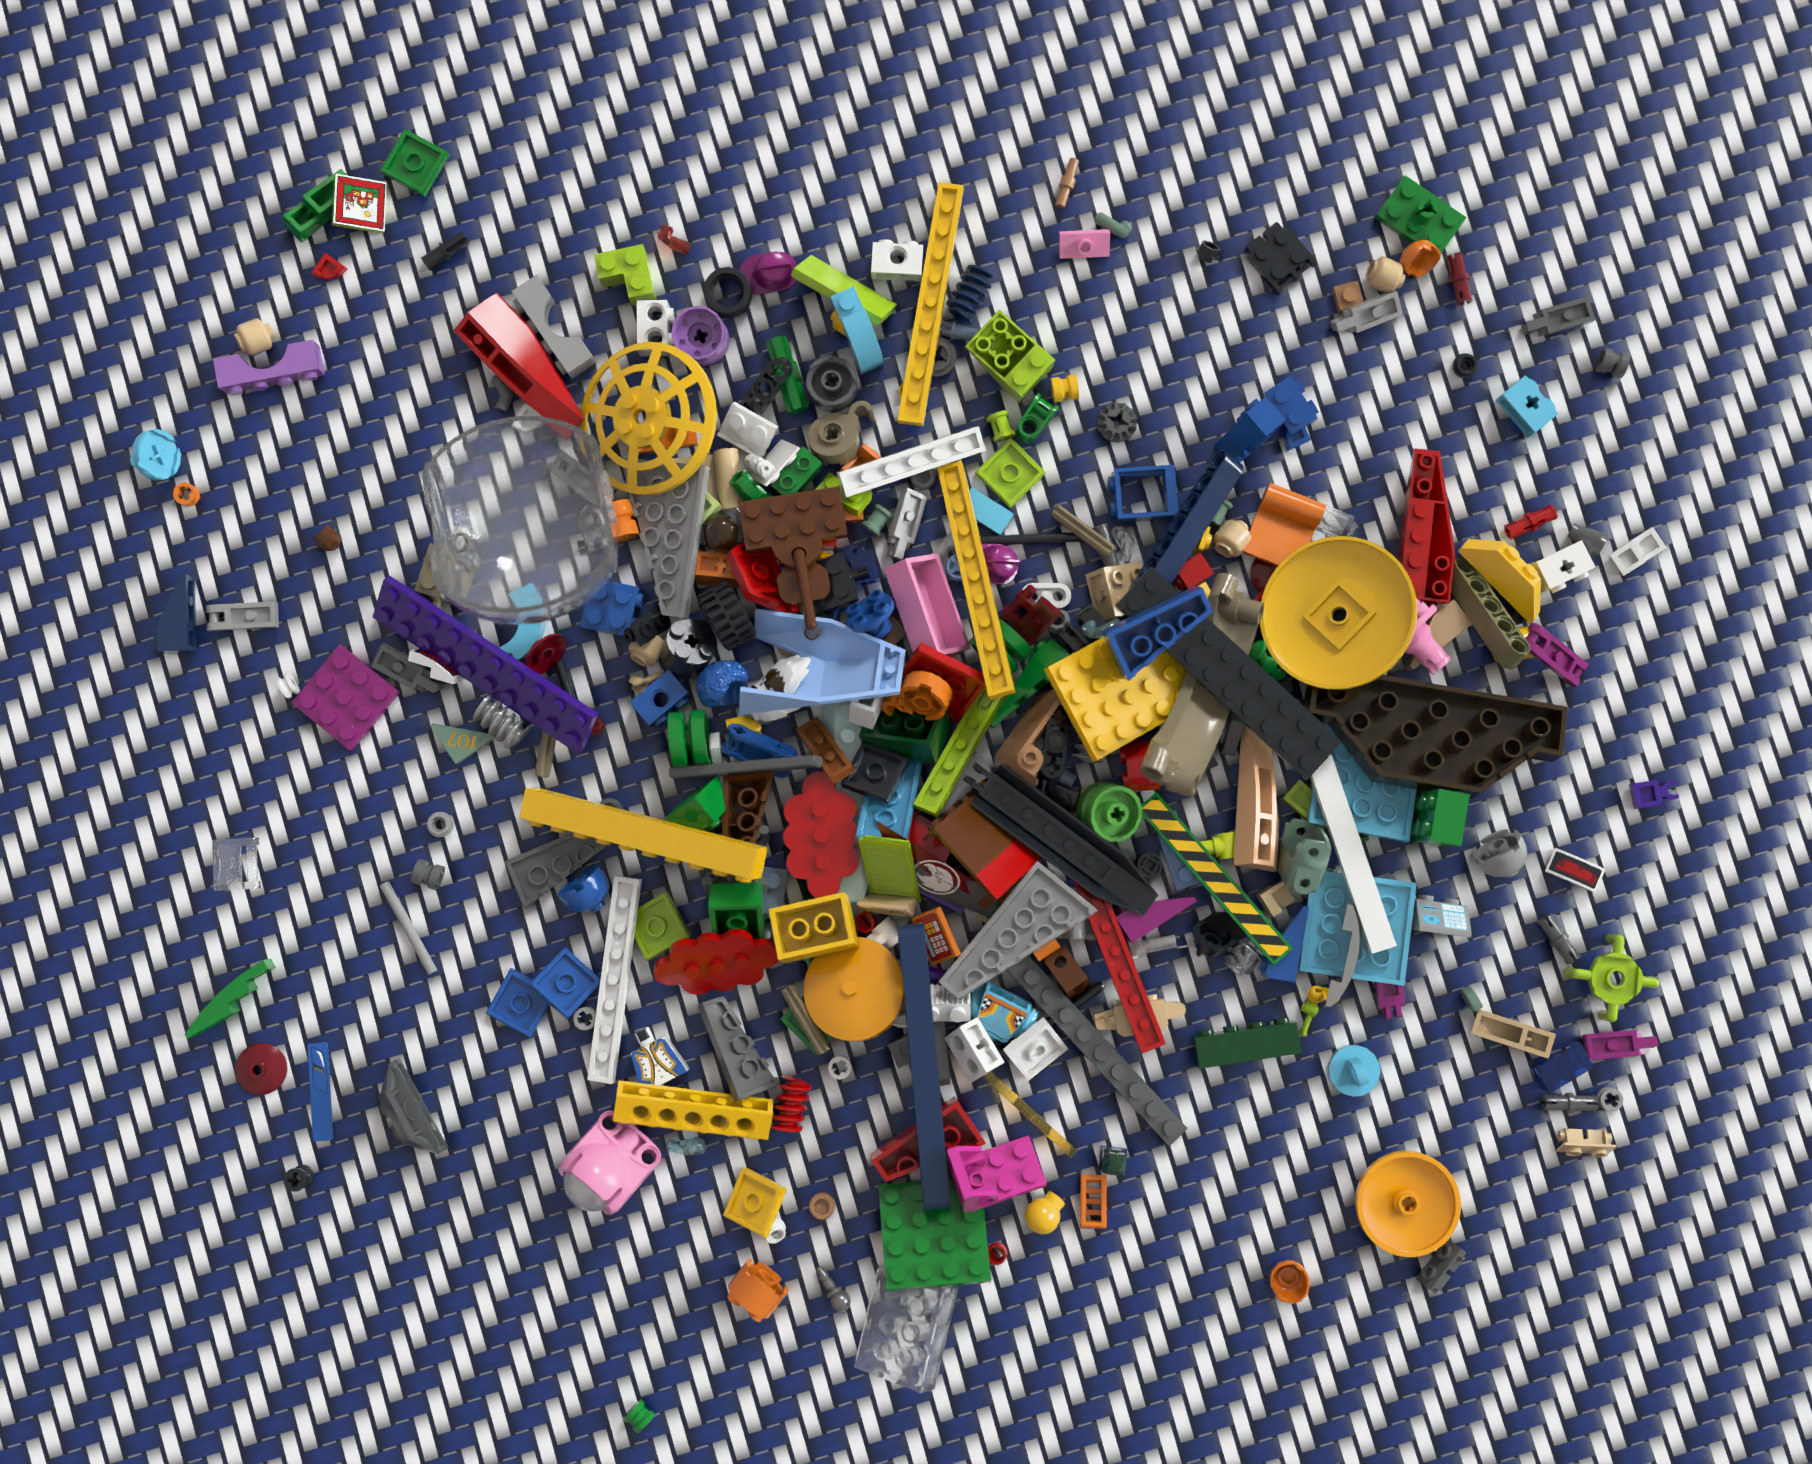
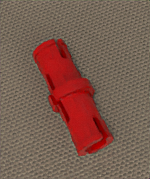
M1550 504L1536 512H1528L1522 518L1504 525L1505 534L1512 540L1526 532H1534L1543 524L1556 520L1558 518L1557 511Z

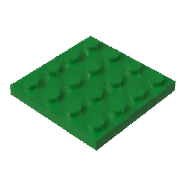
M952 1178L948 1179L951 1208L924 1211L921 1181L878 1185L887 1292L991 1282L984 1208L973 1212H963Z

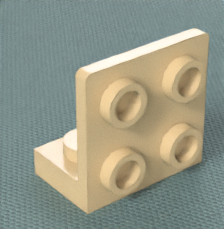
M1142 562L1103 567L1085 575L1093 608L1105 621L1126 616L1115 605L1129 590L1143 567Z

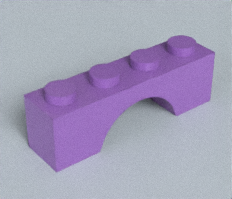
M313 339L288 344L281 361L266 369L251 367L239 354L213 358L218 388L230 396L241 395L244 390L249 389L254 391L266 390L270 385L289 386L293 384V381L297 380L314 381L318 379L317 376L325 375L321 349Z

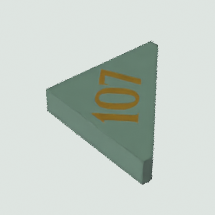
M434 723L430 725L455 764L461 763L496 739L495 735Z

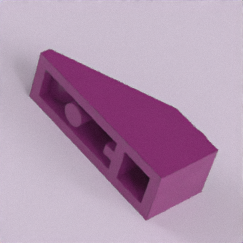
M1190 896L1155 900L1144 915L1118 907L1115 916L1120 929L1128 941L1134 943L1195 903L1196 899Z

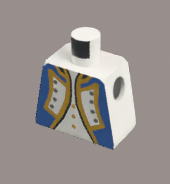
M649 1027L635 1033L641 1048L633 1051L631 1058L639 1083L661 1085L690 1069L666 1035L655 1040Z

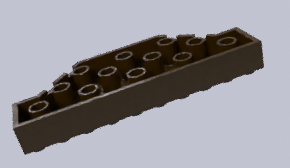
M1382 675L1362 686L1342 690H1328L1306 684L1304 707L1321 723L1328 724L1371 782L1424 791L1443 789L1470 794L1469 798L1473 799L1527 759L1554 762L1564 756L1567 706Z

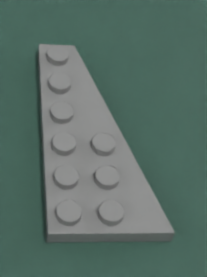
M1037 861L949 968L939 983L958 999H961L1097 913L1098 910Z

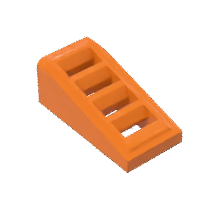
M1081 1174L1080 1229H1106L1107 1175ZM1086 1183H1101V1188H1086ZM1086 1194H1101V1199H1086ZM1086 1205H1101V1209H1086ZM1086 1215L1100 1216V1221L1086 1220Z

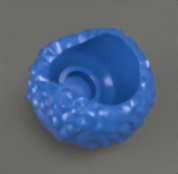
M722 660L708 664L697 677L696 692L701 704L708 708L739 703L740 688L748 687L747 670L741 664H738L737 661L733 662L731 660Z

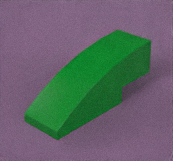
M342 169L302 196L303 201L283 215L284 226L301 243L332 218L335 174L347 175Z

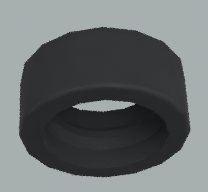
M731 267L718 268L713 271L705 280L703 288L704 298L710 309L717 313L718 316L725 318L738 317L743 314L750 306L753 296L751 285L745 274ZM722 279H735L742 286V298L738 304L732 307L721 306L714 299V287Z

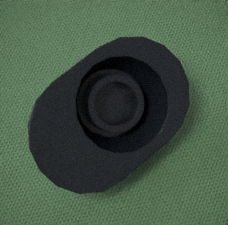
M1226 912L1211 914L1197 922L1192 928L1194 945L1197 949L1196 955L1198 957L1202 955L1212 958L1220 957L1245 936V933Z

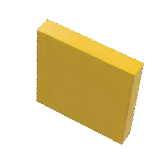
M742 1167L723 1216L762 1237H768L787 1188L747 1167Z

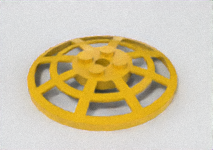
M660 342L637 343L623 348L612 355L595 373L585 392L581 408L585 419L580 426L584 449L589 461L605 481L619 490L632 494H661L686 482L705 460L711 448L716 430V399L707 374L689 354L677 347ZM653 349L647 364H635L621 370L617 360L624 355L636 350ZM662 352H668L679 358L688 366L692 373L679 381L670 371L657 366ZM610 368L613 378L603 389L598 404L590 403L599 380L606 370ZM645 371L641 386L629 388L624 377L635 372ZM654 374L661 375L672 386L662 393L651 388ZM697 382L704 399V423L689 421L690 407L685 389ZM617 385L621 396L617 400L615 407L605 405L610 391ZM676 395L680 402L681 419L671 417V409L668 403ZM644 410L646 419L640 424L638 422V415ZM588 413L596 414V431L600 445L594 452L591 449L588 438ZM603 415L613 417L615 430L607 438H605L603 431ZM669 427L679 429L673 443L666 450L661 440L667 434ZM687 431L701 433L702 436L694 455L680 469L672 457L682 446ZM620 439L629 445L628 461L618 456L611 448ZM652 447L658 457L648 462L638 463L639 448ZM605 454L618 465L627 468V484L609 476L601 468L598 462ZM664 464L673 476L656 485L637 486V471L651 470Z

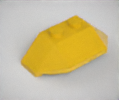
M1468 539L1458 552L1531 624L1540 612L1541 578L1538 576L1536 569L1526 564L1520 558L1518 551L1504 541Z

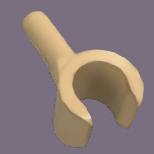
M661 670L644 679L638 675H633L629 679V683L634 685L631 689L641 693L665 671Z

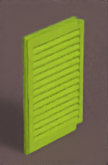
M871 835L859 837L858 841L870 893L915 898L917 902L921 903L910 841Z

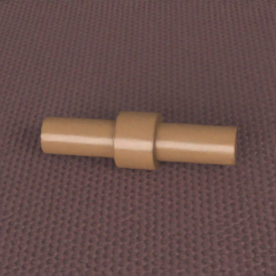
M1076 158L1069 159L1065 175H1062L1059 183L1060 191L1055 206L1061 209L1065 208L1069 193L1073 191L1076 182L1074 177L1079 164V160Z

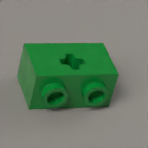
M802 447L794 461L786 465L780 472L778 479L770 484L771 490L778 496L803 492L823 470L822 462L805 447Z

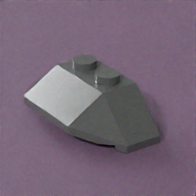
M401 1058L390 1062L379 1096L381 1102L379 1107L382 1114L386 1118L389 1117L392 1122L394 1136L397 1140H401L404 1145L436 1154L442 1153L449 1147Z

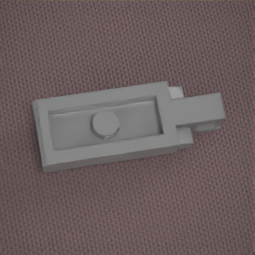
M1394 290L1348 307V309L1342 311L1343 316L1330 322L1333 331L1341 332L1347 329L1348 333H1358L1402 316L1398 293Z
M902 488L888 535V542L890 544L886 556L902 560L905 549H909L910 545L914 544L927 500L926 495L909 488Z

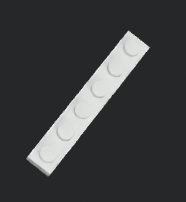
M975 426L837 472V476L844 497H849L986 450L979 426Z

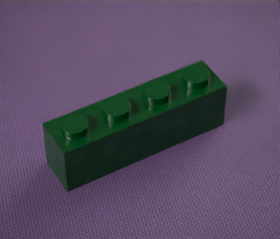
M1289 1017L1274 1018V1023L1264 1024L1263 1021L1249 1022L1248 1027L1238 1028V1025L1223 1026V1031L1213 1032L1212 1028L1198 1030V1035L1191 1036L1196 1067L1203 1069L1302 1053L1297 1022L1289 1020Z

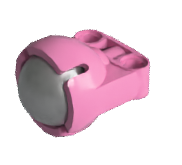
M606 1111L601 1114L599 1119L563 1158L558 1168L559 1173L564 1177L566 1195L576 1207L591 1212L602 1210L607 1215H612L620 1210L661 1160L659 1149L633 1124L614 1122L615 1129L606 1130L603 1127V1120L610 1119L613 1121L614 1111ZM643 1153H650L654 1158V1163L645 1164L642 1161L641 1155Z

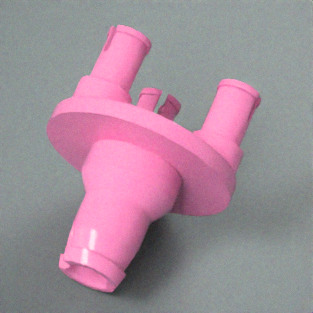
M1417 599L1416 627L1405 653L1413 655L1434 675L1451 658L1432 638L1431 628L1425 623L1438 608L1434 604L1428 607L1424 602L1421 603Z

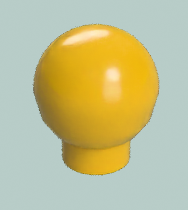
M1051 1191L1044 1198L1033 1200L1025 1210L1027 1226L1037 1234L1053 1232L1060 1222V1210L1064 1207L1065 1203Z

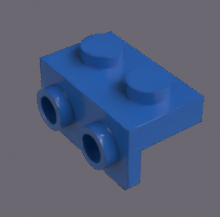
M1289 376L1264 394L1286 419L1283 424L1292 436L1304 427L1317 421L1318 417L1316 414L1319 411L1312 400L1307 402L1302 393L1305 392V389L1298 379L1293 380Z

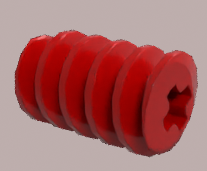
M782 1075L781 1078L786 1080L787 1084L779 1085V1088L785 1091V1094L777 1095L776 1098L781 1100L783 1104L774 1106L781 1113L773 1115L772 1119L776 1120L778 1125H771V1128L789 1133L800 1132L803 1126L797 1122L805 1120V1116L800 1112L807 1110V1106L802 1102L808 1101L810 1097L803 1091H810L812 1086L805 1080Z

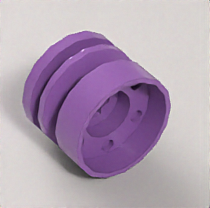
M702 306L689 307L679 313L673 322L671 334L674 345L689 354L699 365L715 364L728 351L730 342L728 329L717 313L711 309ZM702 333L707 336L705 338L706 342L703 344L698 341Z

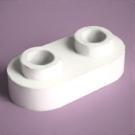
M1030 583L1022 589L1024 590L1028 585H1032L1036 589L1037 600L1035 602L1043 596L1057 609L1065 608L1071 600L1070 589L1062 583ZM1060 593L1062 600L1055 601L1053 595Z

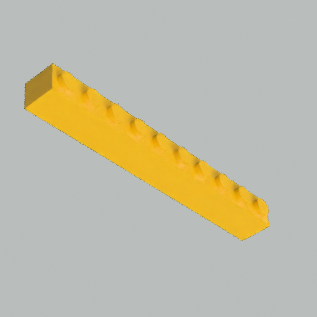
M538 787L525 788L519 818L529 820L528 824L532 826L543 827L545 824L551 826L550 830L554 832L566 833V830L571 831L574 837L588 839L590 836L596 838L595 842L599 844L611 845V842L619 844L618 848L621 850L634 851V849L642 850V855L654 858L657 855L665 857L666 862L680 864V861L687 862L689 868L703 870L706 867L712 869V874L719 876L732 874L736 876L735 880L751 883L752 879L761 878L768 848Z

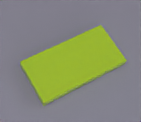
M810 255L798 264L791 273L792 278L829 299L830 296L854 286L870 322L876 326H879L890 316L897 306L893 301L813 255Z

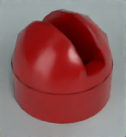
M870 912L860 913L855 920L856 928L862 933L872 932L878 923L876 916Z
M994 1242L988 1246L989 1262L993 1265L1002 1264L1007 1257L1005 1245L1001 1242ZM996 1247L1003 1256H1000L994 1248Z

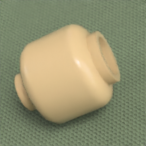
M1382 256L1377 260H1372L1367 268L1365 278L1368 279V285L1371 288L1387 293L1394 291L1396 288H1401L1405 281V274H1403L1401 263Z
M255 318L238 325L237 333L234 334V337L242 353L247 352L249 355L254 356L269 350L272 347L271 339L275 335L269 323L263 324L260 319Z
M1241 520L1225 521L1214 535L1215 550L1227 558L1238 557L1242 554L1244 548L1251 540L1248 525Z
M663 634L656 635L655 638L641 647L638 641L631 642L628 646L631 653L630 658L643 667L655 665L661 657V649L664 642L662 639L664 637Z

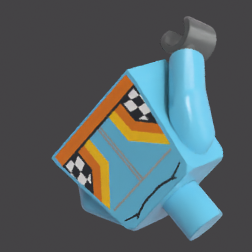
M988 981L987 986L983 984L971 992V1016L973 1019L978 1017L992 1042L997 1039L1007 1043L1010 1038H1018L1040 1016L1039 1011L1041 1008L1033 999L1031 1003Z

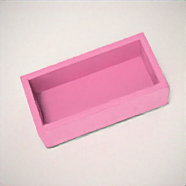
M938 553L905 558L884 569L912 649V654L920 643L933 647L949 657L971 649Z

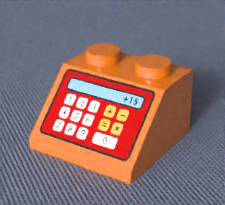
M940 905L912 917L913 923L909 925L924 923L928 961L930 960L931 965L961 955Z

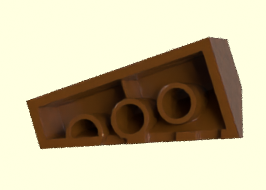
M773 771L723 776L725 811L722 813V836L756 844L774 775ZM727 874V876H724L730 883L741 882L735 880V875Z

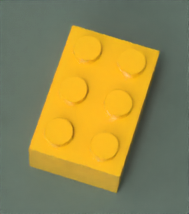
M845 892L769 909L778 960L782 963L859 947L850 899Z

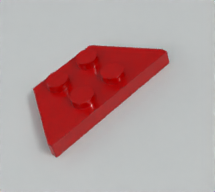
M743 541L726 555L745 599L777 612L792 614L799 612L796 604H787L780 598L777 577L781 573V569L772 550L746 554L745 542Z

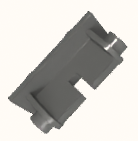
M1448 1239L1445 1244L1437 1249L1416 1280L1434 1294L1438 1290L1441 1292L1444 1285L1450 1279L1446 1272L1448 1269L1455 1272L1461 1262L1465 1260L1464 1255L1466 1252Z

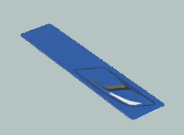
M309 1043L307 1047L313 1141L333 1140L328 1043Z

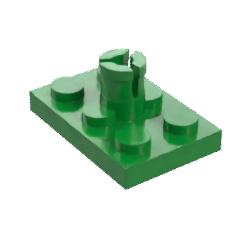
M1406 175L1375 216V219L1410 243L1428 240L1441 253L1467 218Z

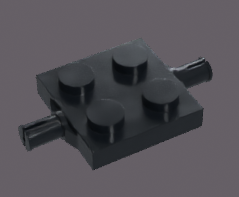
M843 552L816 561L828 572L830 592L826 598L813 601L815 616L859 601L856 592V580L870 576L867 566L852 570L848 566L845 553Z

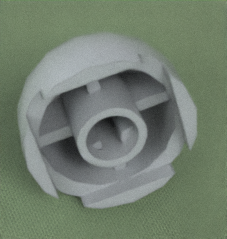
M1507 829L1493 832L1480 841L1483 845L1478 850L1476 846L1474 847L1472 855L1484 873L1493 877H1512L1519 872L1527 860V847L1517 830H1514L1515 833H1509Z

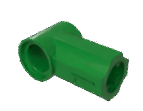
M746 468L737 471L729 481V484L745 501L771 497L770 493L759 484Z

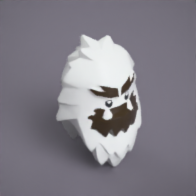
M798 654L787 659H781L751 688L795 694L800 682L809 672L806 668L811 659L809 657L800 658ZM801 707L752 713L751 715L755 721L761 719L767 722L785 717L787 713L796 711Z

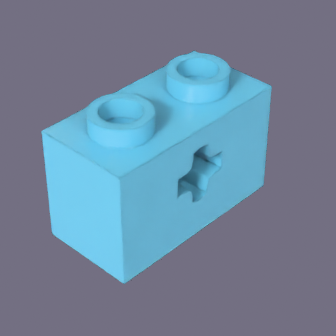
M1526 375L1495 400L1527 438L1558 415L1554 403L1550 399L1545 398L1540 393L1537 383ZM1528 402L1531 404L1530 408L1526 407Z

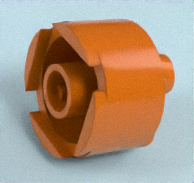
M748 1259L728 1284L730 1293L727 1298L734 1305H741L749 1311L748 1314L753 1320L761 1322L762 1319H767L771 1316L787 1295L788 1287L785 1285L782 1288L779 1284L782 1280L781 1277L767 1265L759 1261L754 1265L752 1264L753 1259Z

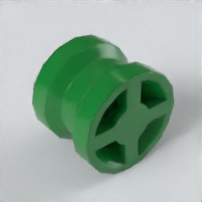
M640 1399L622 1419L625 1422H630L633 1425V1430L638 1434L656 1414L652 1410H648L645 1407V1402Z

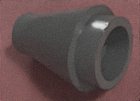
M1575 523L1567 535L1576 543L1582 540L1588 553L1592 554L1593 552L1599 555L1608 540V537L1603 535L1604 532Z

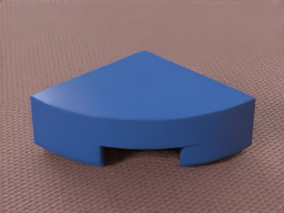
M1304 427L1292 436L1287 430L1285 434V448L1287 452L1311 440L1306 428Z

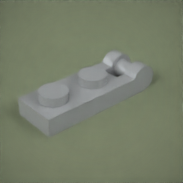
M275 601L206 605V613L209 614V623H207V631L209 632L279 628L278 602ZM224 613L225 622H220V614Z

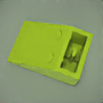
M1000 310L993 315L965 346L992 378L1019 404L1046 376L1055 363V359Z

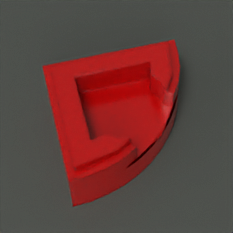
M325 253L311 274L322 280H332L343 275L348 269Z

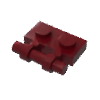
M1028 585L1024 590L1021 589L1015 595L1016 599L1010 605H1006L1001 611L1002 614L998 617L1005 623L1008 621L1014 625L1012 629L1030 647L1062 613L1043 596L1035 602L1032 596L1036 589L1032 585ZM1022 606L1028 610L1023 617L1018 614Z

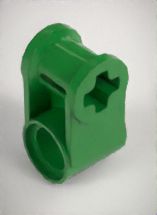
M1038 393L1018 424L1016 430L1018 439L1023 443L1034 442L1045 426L1053 419L1059 406L1051 405ZM1024 425H1031L1035 432L1027 434L1023 431L1022 427Z

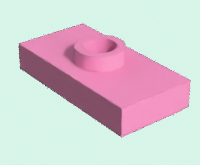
M1109 229L1059 231L1060 259L1110 256Z

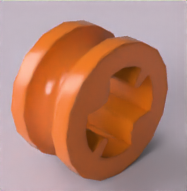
M187 482L179 483L173 490L176 502L186 507L194 506L200 499L199 490ZM185 489L192 491L189 493L190 498L188 500L182 498L185 495L183 492Z

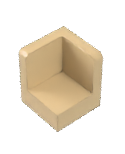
M1282 879L1256 894L1269 917L1277 916L1282 912L1281 909L1295 901Z

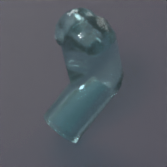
M1114 618L1104 625L1096 627L1095 621L1091 620L1084 623L1082 629L1085 632L1084 635L1089 639L1104 638L1102 630L1121 621L1118 618Z
M699 1137L686 1140L670 1138L666 1145L668 1151L684 1155H702L707 1149L705 1141Z

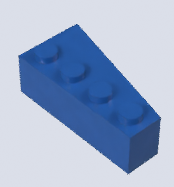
M1194 586L1102 630V634L1122 677L1129 681L1142 668L1153 662L1165 649L1175 644V641L1182 635L1188 633L1210 615L1213 609L1203 587Z

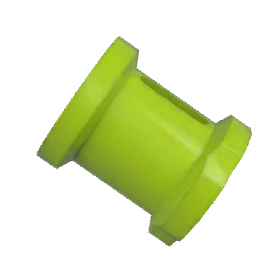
M1007 410L996 412L986 418L987 422L991 423L994 431V442L1005 441L1016 435L1015 431L1011 430L1007 418L1009 415Z

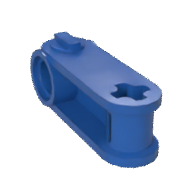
M740 724L729 725L727 730L729 733L726 742H723L721 745V750L724 754L739 761L798 756L797 751L791 745L752 731ZM792 770L774 772L773 776L785 778L789 776Z

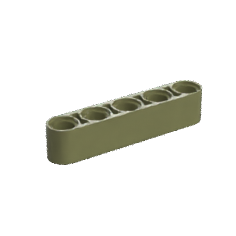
M1463 556L1457 557L1454 560L1452 595L1497 662L1506 669L1516 668L1530 651L1528 641L1484 577Z

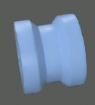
M957 554L951 556L946 564L948 577L956 582L962 581Z

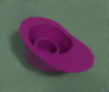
M775 251L747 258L742 263L739 271L745 274L753 294H766L790 288L796 282V279L792 278L791 273L797 266V263L789 254Z
M982 544L990 583L1007 584L1012 581L1017 574L1018 565L1021 564V560L1018 559L1016 553L1010 547L1001 544Z

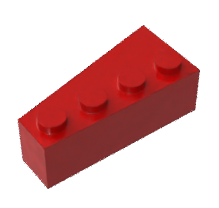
M955 1096L941 1105L946 1157L947 1149L955 1146H982L986 1144L983 1136ZM916 1123L870 1154L872 1163L885 1182L920 1168Z

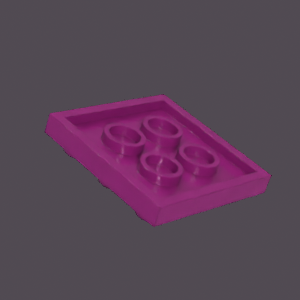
M339 644L292 701V704L348 750L353 751L401 692L346 647Z

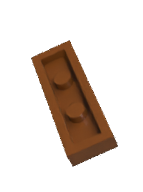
M818 717L796 728L798 736L810 753L822 757L823 766L821 768L833 785L855 772L853 765Z

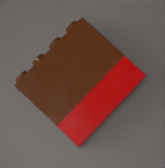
M983 780L978 784L983 787L986 781ZM973 788L975 793L973 795L970 792L966 793L957 801L960 804L958 808L953 804L942 814L945 818L942 821L939 818L934 820L927 827L930 832L922 839L925 842L929 837L932 838L937 835L986 891L987 894L978 901L979 905L985 910L1042 857L973 807L971 803L978 794V791Z

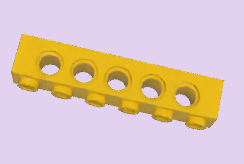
M618 1081L613 1122L696 1131L704 1134H721L729 1137H746L754 1140H768L773 1117V1099L748 1097L735 1102L732 1094Z

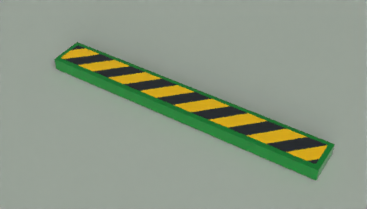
M1155 792L1142 804L1143 818L1267 960L1274 966L1293 950L1292 946L1159 794Z

